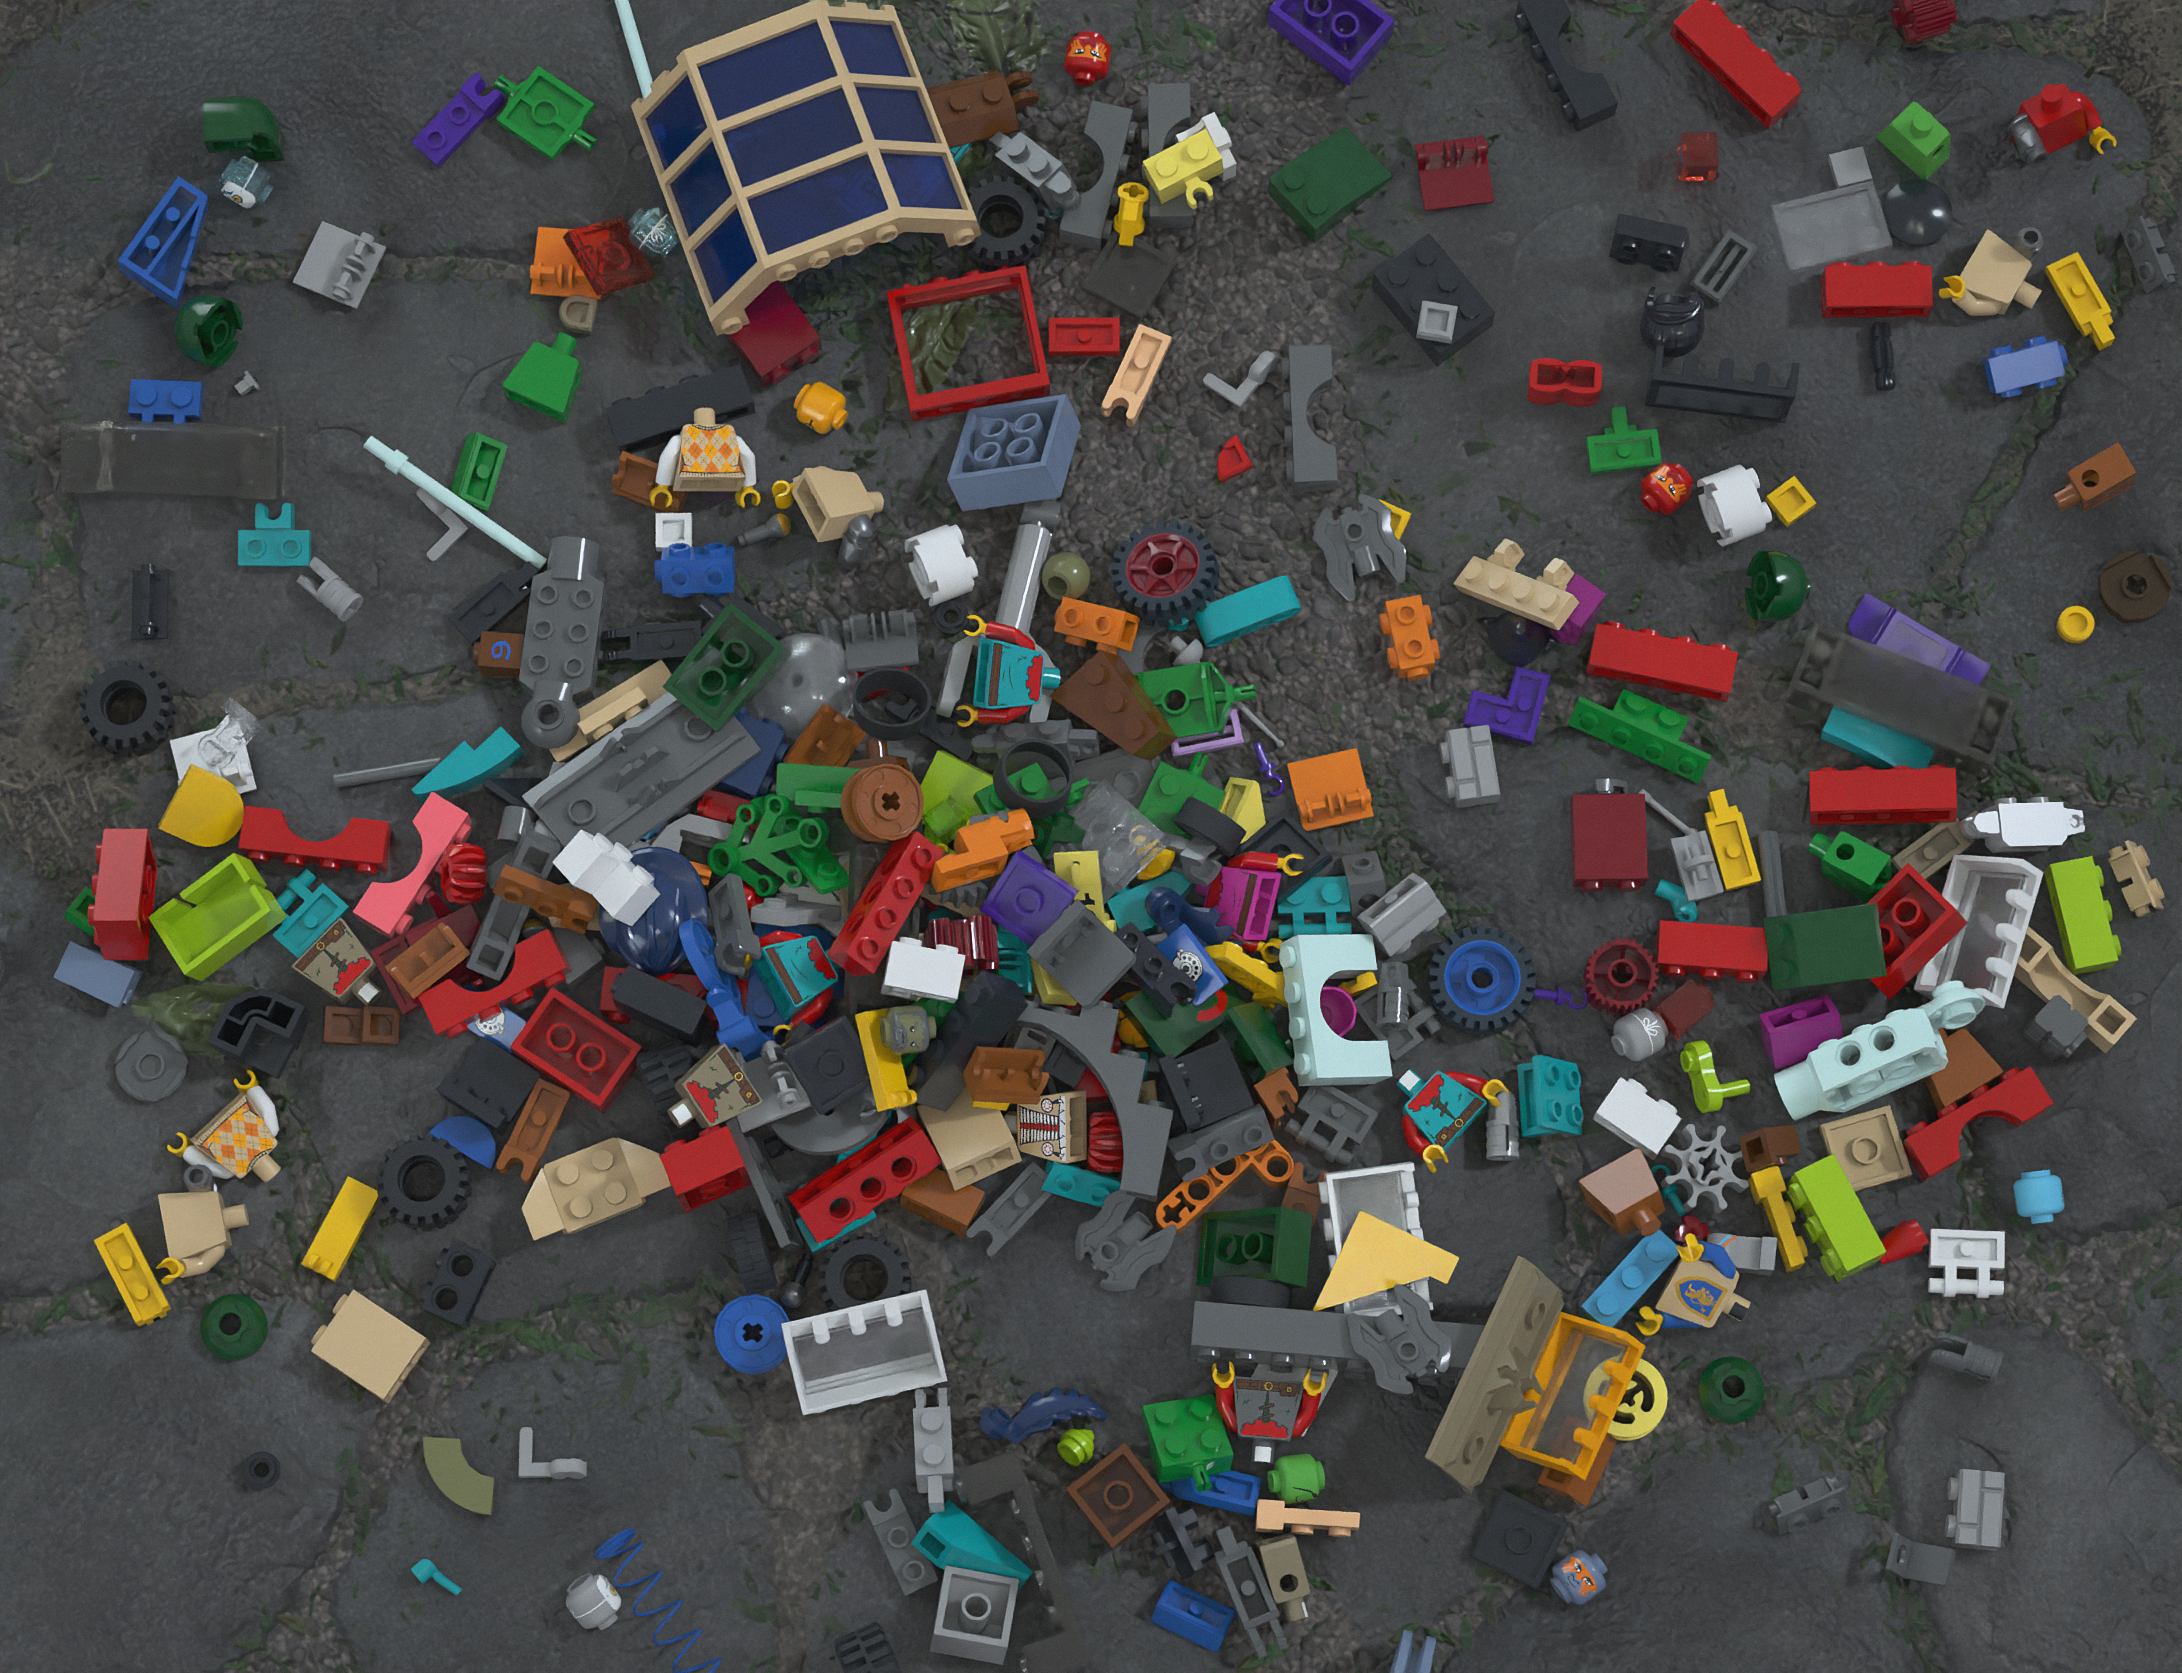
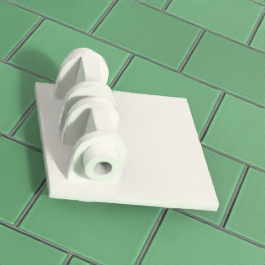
M240 722L222 726L215 736L207 737L202 742L200 748L198 745L201 739L208 734L214 733L218 728L170 740L179 776L178 785H180L190 764H193L228 780L236 787L239 794L257 790Z

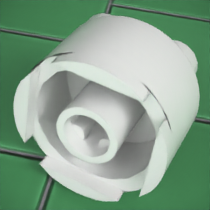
M1736 465L1697 481V487L1704 486V494L1698 495L1703 515L1712 533L1719 531L1723 539L1717 541L1721 546H1726L1765 531L1766 523L1772 521V515L1765 501L1761 502L1757 489L1760 488V483L1753 468L1746 470L1742 465Z
M943 525L905 540V552H913L914 560L908 563L913 579L924 599L931 597L928 604L931 607L971 592L974 587L973 578L978 576L974 560L971 556L966 558L961 545L964 544V539L957 525Z

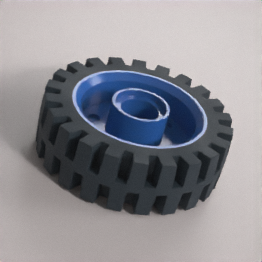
M1477 925L1475 928L1470 929V927H1467L1458 933H1453L1438 947L1429 966L1427 988L1434 1009L1439 1016L1441 1015L1444 1018L1446 1024L1449 1026L1453 1025L1457 1031L1462 1033L1469 1032L1473 1036H1479L1480 1034L1489 1036L1494 1035L1495 1032L1500 1031L1501 1033L1507 1030L1525 1014L1533 999L1536 972L1529 952L1525 951L1524 945L1519 940L1516 941L1512 934L1507 931L1503 933L1497 927L1485 928V925ZM1477 973L1486 974L1491 980V985L1487 988H1478L1473 984L1471 978Z

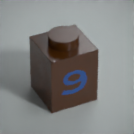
M482 631L481 641L474 643L473 663H478L482 675L519 678L525 634Z

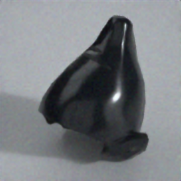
M1510 611L1504 612L1498 617L1484 620L1496 656L1509 666L1522 667L1531 664L1541 654L1558 644L1556 638L1547 632L1545 625Z

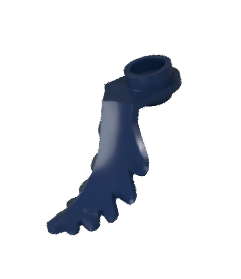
M1157 887L1146 897L1145 908L1148 916L1166 931L1168 936L1185 923L1204 949L1206 946L1220 945L1223 942H1232L1240 947L1242 946L1239 940L1227 941L1234 932L1232 926H1216L1220 919V913L1217 909L1193 907L1171 888ZM1223 974L1225 977H1227V980H1228L1229 982H1231V981L1233 980V979H1231L1230 977H1228V976H1226L1225 974Z
M1055 1387L1049 1392L1047 1397H1044L1040 1392L1031 1395L1018 1415L1012 1419L999 1407L994 1409L985 1407L981 1412L982 1417L978 1424L994 1440L1001 1441L1005 1437L1017 1445L1027 1436L1046 1431L1054 1421H1065L1070 1419L1071 1416H1090L1105 1421L1108 1416L1099 1407L1098 1403H1091L1088 1395L1084 1394L1079 1397L1077 1390L1070 1389L1067 1395L1064 1396L1061 1389Z

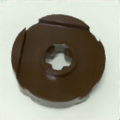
M2133 550L2119 553L2110 559L2097 583L2098 594L2105 609L2115 616L2118 621L2126 624L2145 622L2157 616L2168 601L2172 583L2169 571L2161 560L2153 555L2147 556ZM2132 578L2135 583L2139 581L2143 583V587L2140 589L2141 594L2136 595L2126 589L2129 585L2128 579Z

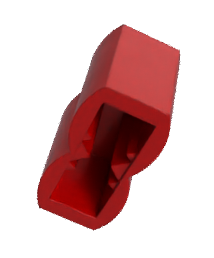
M1552 358L1534 360L1531 362L1528 372L1527 399L1541 405H1551L1561 401L1577 407L1594 405L1598 403L1601 392L1602 366L1588 360H1577L1567 364Z

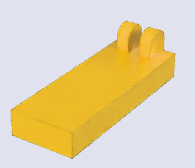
M889 1008L866 1011L855 1015L878 1112L907 1107L914 1104L917 1100L916 1092L908 1089L901 1055L894 1054L889 1047H884L882 1043L880 1021L882 1017H886Z
M348 1176L301 1264L336 1282L380 1200L378 1191Z
M124 1223L95 1239L94 1242L135 1323L139 1327L145 1323L150 1325L154 1323V1318L166 1316L167 1311L172 1308L130 1226Z

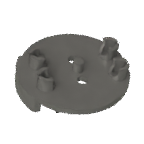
M870 1084L833 1107L834 1112L829 1116L823 1114L820 1116L810 1101V1107L769 1122L766 1125L769 1130L774 1131L780 1140L797 1151L811 1155H834L852 1150L872 1138L886 1122L889 1110L877 1111Z

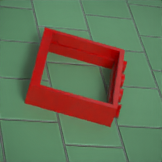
M1003 265L998 267L997 271L987 273L979 270L970 271L963 274L961 278L948 280L946 277H938L929 280L928 284L919 286L903 284V288L887 292L888 306L912 422L965 412L972 408L1050 395V382L1025 265L1011 268ZM1018 289L1035 373L918 396L901 311Z

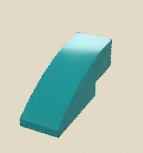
M1838 699L1835 701L1821 735L1822 740L1854 752L1853 757L1884 770L1900 765L1908 766L1911 769H1926L1934 754V750L1905 732Z
M499 727L475 750L466 741L462 742L411 790L420 803L425 802L431 792H434L443 799L460 794L483 784L486 779L494 778L524 756L521 746L502 727Z

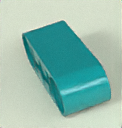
M1280 576L1206 604L1207 608L1202 613L1196 609L1194 611L1196 615L1194 620L1205 646L1214 647L1298 614L1302 608L1289 577Z

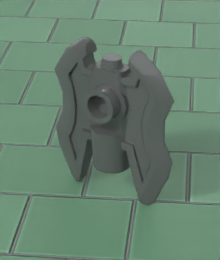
M1364 494L1358 497L1359 505L1363 506V510L1353 511L1352 507H1347L1341 510L1338 520H1333V513L1330 508H1324L1316 521L1313 540L1323 550L1327 561L1326 577L1331 585L1347 601L1351 602L1355 600L1352 565H1354L1360 578L1371 576L1381 571L1377 559L1378 555L1397 583H1403L1406 573L1405 546L1395 537L1392 530L1391 509L1378 499Z
M1120 1190L1111 1193L1105 1198L1101 1211L1093 1219L1079 1224L1075 1238L1076 1259L1078 1261L1088 1257V1252H1090L1093 1261L1091 1263L1092 1268L1097 1272L1102 1271L1109 1274L1108 1278H1104L1101 1281V1288L1116 1292L1135 1289L1141 1274L1148 1267L1163 1262L1171 1249L1177 1232L1176 1226L1170 1225L1143 1240L1153 1228V1225L1139 1211H1136L1126 1219L1137 1198L1120 1195Z
M1396 1284L1394 1292L1404 1321L1401 1320L1394 1309L1385 1311L1374 1320L1381 1335L1355 1313H1350L1347 1321L1353 1349L1356 1353L1366 1358L1374 1369L1376 1384L1393 1393L1408 1395L1413 1393V1387L1411 1382H1407L1406 1379L1409 1377L1424 1378L1428 1375L1427 1369L1432 1362L1436 1364V1370L1441 1374L1447 1371L1452 1357L1451 1338L1438 1330L1431 1319L1429 1304L1421 1296L1401 1284Z

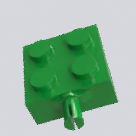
M1214 1394L1142 1406L1141 1416L1151 1444L1149 1454L1159 1483L1193 1478L1196 1490L1202 1492V1489H1204L1205 1492L1212 1487L1208 1475L1230 1471L1234 1454L1221 1415L1217 1409Z

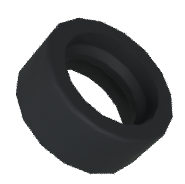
M1193 797L1186 799L1174 819V823L1188 835L1215 843L1217 845L1215 851L1229 857L1234 854L1246 834V831L1234 820Z

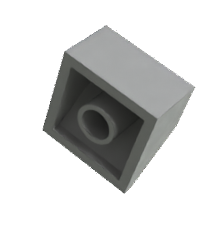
M945 1566L929 1651L1003 1665L1008 1648L1019 1579Z

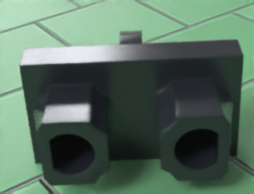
M1172 1507L1153 1520L1159 1532L1151 1535L1157 1548L1148 1553L1151 1560L1162 1557L1167 1569L1176 1566L1182 1580L1196 1574L1204 1567L1203 1565L1215 1556L1209 1541L1204 1539L1192 1544L1187 1532L1199 1526V1520L1193 1508L1176 1511L1175 1507Z

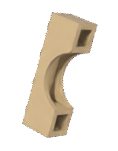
M2029 926L2027 927L2014 976L2046 1003L2056 995H2060L2071 1005V1010L2076 1009L2088 1019V1025L2083 1030L2088 1035L2087 1038L2104 1053H2107L2137 1018L2109 994L2100 993L2080 981L2061 963L2053 947ZM2001 950L1995 956L1996 958H1999Z

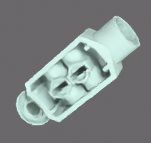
M1950 981L1933 990L1932 997L1934 1000L1915 1009L1893 1011L1883 1021L1874 1025L1866 1024L1859 1026L1849 1036L1821 1043L1817 1050L1808 1054L1805 1061L1774 1074L1778 1091L1789 1114L1796 1121L1819 1110L1846 1112L1945 1069L1948 1063L1947 1051L1938 1029H1956L1969 1024L1983 1010L1986 1005L1985 1000L1975 991L1965 988L1963 982Z

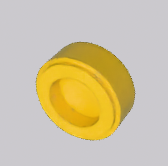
M2080 606L2068 607L2057 620L2058 634L2063 640L2073 644L2082 643L2087 640L2094 629L2092 614Z

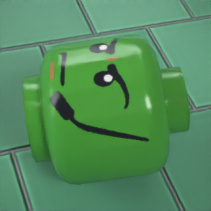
M1307 1453L1278 1457L1274 1463L1273 1470L1268 1471L1267 1475L1270 1492L1276 1493L1280 1501H1285V1504L1313 1501L1318 1496L1319 1491L1323 1490L1325 1486V1475L1321 1462L1315 1461L1313 1456Z

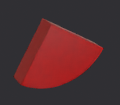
M1237 435L1225 443L1219 454L1217 476L1220 484L1252 469V463Z

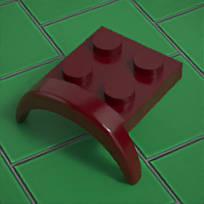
M435 891L428 892L426 899L436 913V916L370 951L405 1017L423 1006L418 996L414 999H409L384 966L409 947L404 937L405 935L451 913L445 902ZM471 945L466 946L470 950ZM465 958L423 992L448 979L456 981L461 986L471 981L473 987L476 988L484 983V975L467 968Z

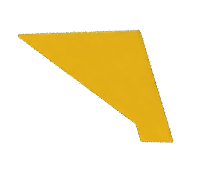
M1360 1211L1313 1311H1319L1393 1288L1396 1284L1403 1285L1429 1276L1447 1284L1459 1257L1368 1213Z

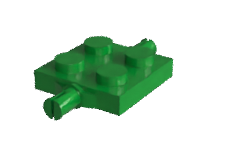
M537 66L527 80L518 86L503 75L498 77L499 81L496 79L494 88L509 96L507 106L496 119L497 124L552 162L573 141L588 152H591L593 147L595 148L598 140L582 130L585 121L595 110L594 103L539 66Z
M1196 751L1188 770L1176 769L1160 761L1132 821L1145 826H1152L1157 830L1172 835L1182 836L1191 841L1193 837L1174 823V819L1188 797L1196 798L1218 810L1226 793L1208 784L1201 777L1210 757L1203 755L1197 767L1203 753Z

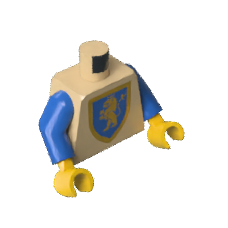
M1691 1233L1685 1236L1688 1246L1681 1247L1678 1245L1676 1247L1681 1258L1659 1295L1655 1307L1658 1311L1654 1313L1647 1306L1642 1307L1639 1311L1646 1321L1636 1322L1635 1325L1643 1335H1653L1659 1329L1701 1328L1703 1326L1710 1328L1714 1326L1721 1312L1738 1321L1743 1319L1751 1302L1733 1293L1738 1282L1739 1273L1736 1271V1266L1723 1246L1697 1241L1695 1235Z

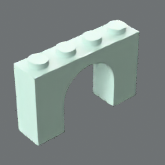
M1296 935L1280 943L1279 961L1284 972V997L1288 1003L1290 1017L1289 1033L1293 1039L1295 1054L1294 1070L1298 1076L1299 1086L1375 1084L1392 1077L1387 1041L1346 1040L1330 1029L1323 1018L1320 1008V993L1327 979L1357 978L1356 976L1377 970L1373 935Z

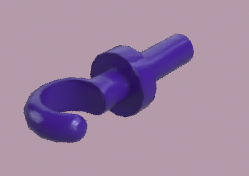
M1261 742L1254 744L1253 747L1261 767L1257 768L1259 774L1264 773L1266 780L1275 779L1280 785L1277 792L1267 791V794L1278 796L1284 790V781L1279 775L1273 774L1274 762L1269 763Z
M1557 987L1556 991L1535 989L1533 998L1555 1000V1005L1560 1006L1565 1001L1575 1010L1583 1009L1588 1004V994H1585L1584 990L1581 991L1584 995V1002L1581 1005H1575L1572 1001V993L1564 992L1563 987Z

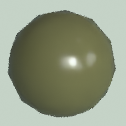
M1065 551L1051 556L1045 562L1041 572L1042 584L1046 592L1057 600H1062L1063 596L1072 599L1081 597L1086 592L1091 581L1090 569L1085 560L1075 553Z

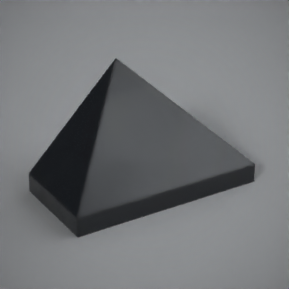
M488 778L483 783L487 794L505 806H519L532 811L522 799V795L542 781L541 778Z

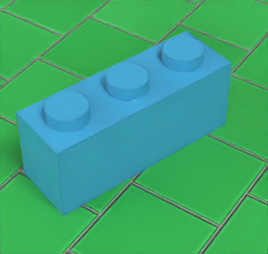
M1661 1230L1650 1236H1645L1585 1301L1578 1313L1586 1320L1614 1328L1679 1257L1677 1245Z

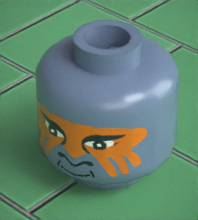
M1575 1550L1553 1566L1554 1577L1550 1579V1582L1566 1604L1573 1602L1576 1605H1583L1605 1589L1606 1582L1603 1574L1608 1570L1596 1553L1589 1556L1583 1550Z

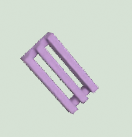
M1237 709L1231 710L1228 720H1231L1232 725L1225 726L1223 734L1219 735L1218 732L1177 738L1170 744L1173 759L1193 756L1196 751L1208 753L1244 745ZM1231 733L1235 735L1234 737L1180 748L1178 745Z

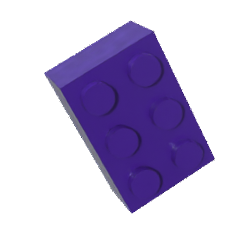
M1276 0L1268 12V25L1348 86L1352 84L1393 36L1395 21L1369 0Z

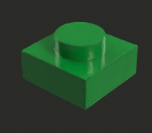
M85 886L66 910L63 917L91 937H94V926H89L88 907L89 904H95L96 895H93L92 890Z

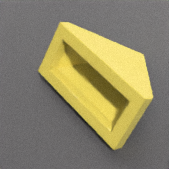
M1230 777L1224 790L1226 793L1219 805L1218 811L1234 820L1246 831L1244 838L1240 842L1241 844L1266 825L1259 783L1254 780Z

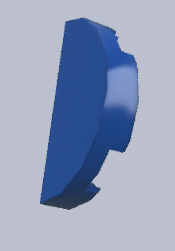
M453 1116L439 1122L429 1132L436 1139L442 1137L447 1140L462 1155L491 1172L493 1171L497 1160L496 1143L490 1130L479 1120L468 1116Z

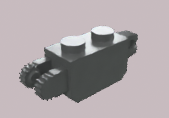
M1230 1526L1215 1531L1222 1549L1214 1553L1217 1560L1216 1567L1244 1634L1248 1633L1258 1659L1267 1656L1264 1642L1260 1639L1256 1630L1264 1625H1270L1273 1639L1280 1650L1287 1648V1641L1278 1622L1279 1612L1252 1548L1247 1546L1246 1541L1237 1544Z

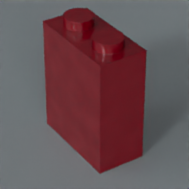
M778 280L770 283L744 309L750 323L744 325L736 333L726 334L763 387L770 383L775 385L782 382L789 376L791 369L800 363L806 365L812 362L822 349L819 335Z
M1645 794L1572 795L1570 801L1572 886L1581 887L1583 892L1603 891V887H1618V891L1634 892L1639 890V886H1645L1648 880Z

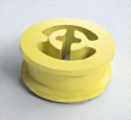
M1620 1356L1611 1358L1609 1360L1618 1362ZM1643 1359L1639 1360L1633 1375L1640 1377L1648 1385L1652 1394V1407L1649 1412L1641 1410L1643 1402L1642 1391L1633 1397L1631 1407L1627 1403H1623L1618 1407L1616 1415L1630 1417L1633 1420L1631 1424H1621L1612 1420L1607 1433L1619 1441H1631L1646 1436L1658 1425L1666 1410L1668 1397L1665 1382L1658 1370ZM1607 1361L1598 1366L1592 1373L1585 1389L1584 1406L1590 1422L1595 1410L1589 1407V1398L1592 1394L1599 1395L1600 1386L1608 1385L1611 1378L1604 1372V1366ZM1630 1380L1625 1394L1633 1391L1637 1383Z

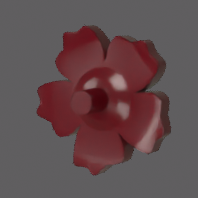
M1691 1214L1682 1217L1683 1225H1678L1676 1230L1672 1231V1240L1682 1243L1679 1245L1681 1247L1688 1246L1685 1236L1689 1233L1695 1235L1697 1241L1707 1242V1235L1709 1234L1707 1224L1705 1222L1700 1223L1699 1219Z

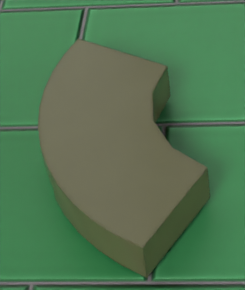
M423 1437L426 1466L438 1488L458 1506L473 1513L492 1516L495 1478L481 1475L469 1466L463 1455L462 1440L456 1438Z

